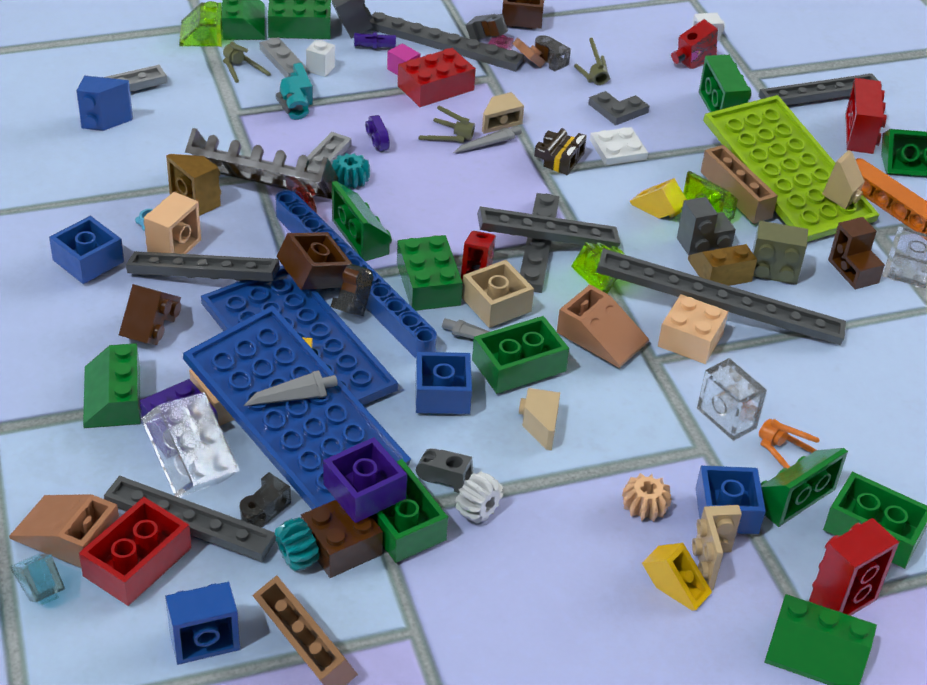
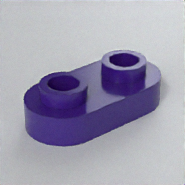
M379 115L369 116L368 121L365 122L367 134L371 135L373 146L377 147L379 151L388 150L390 146L389 135Z

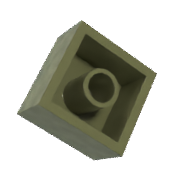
M759 220L752 249L753 254L757 258L753 277L797 285L807 248L808 229Z

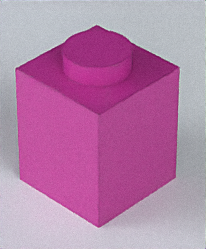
M402 43L388 51L387 69L398 75V64L420 58L421 53Z

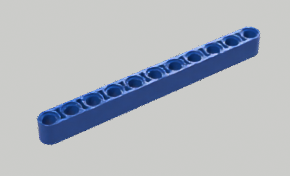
M291 190L279 191L275 197L277 219L291 233L328 232L353 264L351 269L360 272L357 277L358 287L356 294L352 295L413 357L416 358V352H436L437 332L295 192Z

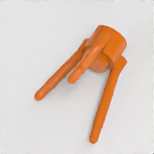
M768 419L759 430V437L763 439L760 445L768 449L784 468L788 469L790 466L773 446H781L788 440L810 453L816 451L810 445L788 433L815 443L820 441L818 437L782 424L776 419Z

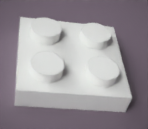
M632 127L608 131L602 130L590 134V142L605 166L647 160L648 151Z

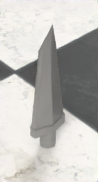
M520 126L502 128L461 145L454 153L514 139L516 135L521 134Z
M444 318L442 328L452 331L453 335L471 339L490 332L466 323L463 320L456 322Z
M319 370L313 371L302 377L256 392L244 406L324 398L327 396L326 388L338 385L335 375L322 378Z

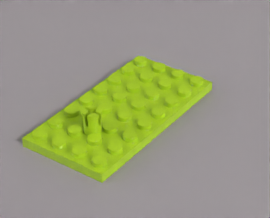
M778 95L713 111L704 115V123L720 143L727 147L778 195L774 210L783 222L789 226L808 229L807 242L836 234L839 222L864 217L869 223L877 221L879 213L863 195L856 204L851 203L846 209L822 195L835 162Z

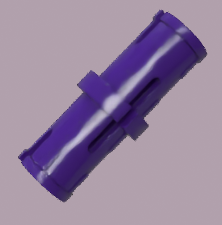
M373 32V34L354 33V46L373 47V49H377V47L394 48L396 47V35H378V32Z

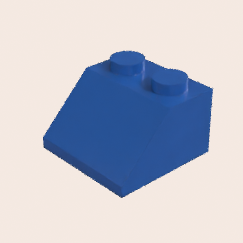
M84 75L76 90L81 128L104 131L132 121L133 113L129 80Z

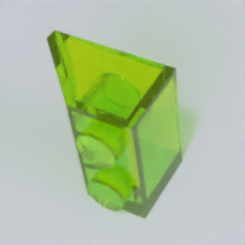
M214 1L200 3L182 19L179 46L222 47V3Z
M691 171L687 172L683 191L686 199L706 197L717 213L724 212L729 221L734 219L738 199L728 190Z

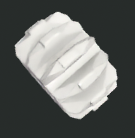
M482 471L477 474L473 473L470 479L465 480L463 487L459 489L460 493L455 499L457 502L456 509L465 518L477 524L481 521H486L490 514H494L495 508L499 506V500L503 497V486L488 473L485 474Z

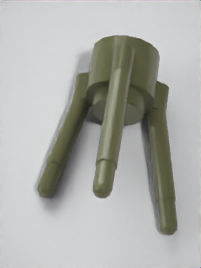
M589 38L596 64L591 66L589 74L578 64H575L574 67L587 78L589 83L594 82L596 85H603L610 80L606 61L603 55L599 57L593 38Z
M233 41L225 46L223 50L225 59L223 62L227 65L236 83L239 80L232 63L240 64L243 60L267 76L271 75L269 71L244 54V52H248L247 48L237 45Z
M437 106L438 110L458 121L456 124L434 118L433 121L454 128V134L457 136L420 135L418 137L419 140L457 141L464 143V140L471 141L475 130V123L469 122L470 119L461 117L442 106Z

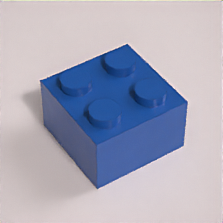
M91 215L49 236L53 261L82 284L124 262L122 239Z
M416 352V413L470 414L472 399L470 353Z
M701 465L695 487L699 519L702 517L705 506L739 505L742 515L737 534H759L766 511L758 468Z
M229 581L210 584L206 587L188 591H179L165 596L170 638L177 665L240 650L238 611Z

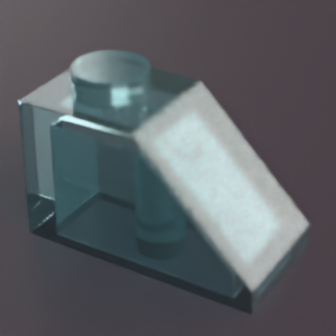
M38 553L10 566L12 573L31 602L40 601L41 605L47 604L59 598L58 592L65 589L51 554Z

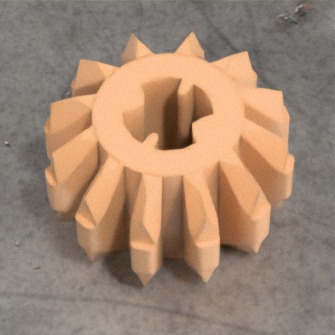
M640 473L637 478L630 477L622 493L624 509L630 510L631 517L640 516L641 521L649 518L654 522L657 516L664 517L672 500L670 485L664 484L663 478H653L652 474L649 477H645Z

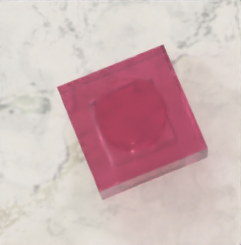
M501 35L492 37L488 44L511 50L514 39Z

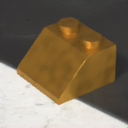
M166 155L170 194L176 192L198 201L199 216L221 206L220 171L215 163H212L204 156Z
M747 244L688 255V261L701 278L728 286L752 282L757 258Z

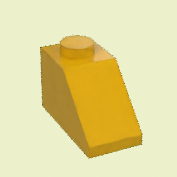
M675 178L641 191L630 200V203L660 219L665 216L672 218L680 214L683 202L687 199Z
M684 543L657 546L642 562L655 587L690 610H697L712 593Z

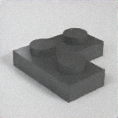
M607 91L589 97L588 103L615 126L649 113L650 107L636 95L618 101Z

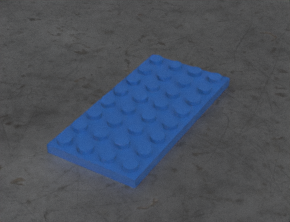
M283 265L280 266L273 281L242 280L201 295V304L223 331L273 305L301 337L312 338L313 351L362 405L398 391V382L321 295L315 289L301 290Z
M273 305L183 353V360L311 509L336 500L323 485V460L375 437L395 461L403 459L407 465L410 464L411 458L337 376L338 385L326 388L327 396L324 398L244 406L256 392L302 377L313 371L319 370L322 378L335 375Z

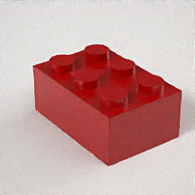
M447 48L437 53L427 54L426 56L398 64L397 86L419 107H423L473 91L476 68L455 49Z
M861 78L854 79L845 112L846 146L849 151L873 154L875 146L880 145L881 133L879 132L881 128L885 127L887 115L884 114L886 103L883 102L885 90L881 89V81Z
M143 497L79 552L82 575L129 606L192 548L190 527L183 520Z
M873 518L862 524H855L848 532L841 536H833L825 545L826 551L823 560L818 566L819 572L812 584L813 590L809 601L850 616L878 599L899 541Z

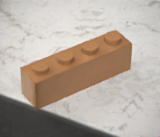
M724 145L705 150L701 173L753 224L758 223L759 220L764 221L773 218L778 195Z
M277 575L252 595L323 685H347L358 675Z

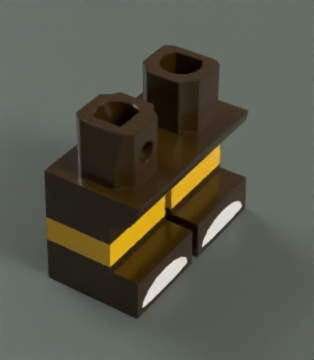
M561 128L558 133L548 130L544 135L543 143L538 142L536 144L534 156L544 159L543 167L568 175L585 153L587 135L578 133L575 137L567 135L564 128Z

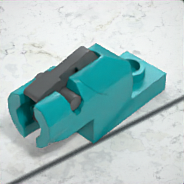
M302 63L293 64V73H290V77L281 80L279 92L276 93L277 101L290 118L294 120L306 117L309 114L308 106L313 105V86Z

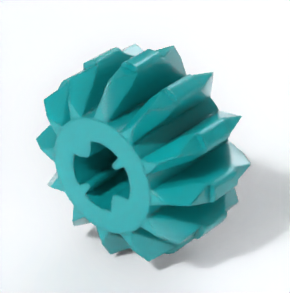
M345 153L344 156L338 155L332 161V166L339 177L338 182L347 188L353 187L356 189L357 186L362 187L365 185V182L369 181V160L364 159L363 155L356 156L355 153L352 155Z
M298 517L287 520L275 529V540L278 544V549L290 569L293 571L303 570L319 560V548L316 544V539L312 534V530L309 529L308 524L303 519Z

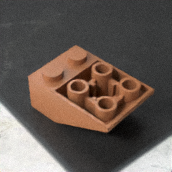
M590 284L559 309L557 333L618 368H621L649 342V338L610 295Z
M92 494L44 495L9 535V538L81 568L79 552L119 518L118 506Z

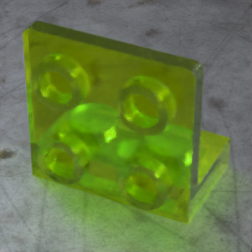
M586 242L571 267L590 285L608 294L617 278L596 272L602 250L604 248L621 254L625 253L615 246L608 248L602 243L592 244Z

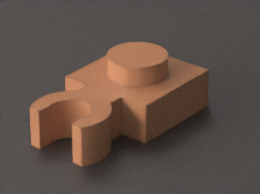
M518 37L512 43L540 68L546 62L540 57L542 52L534 45L529 47Z

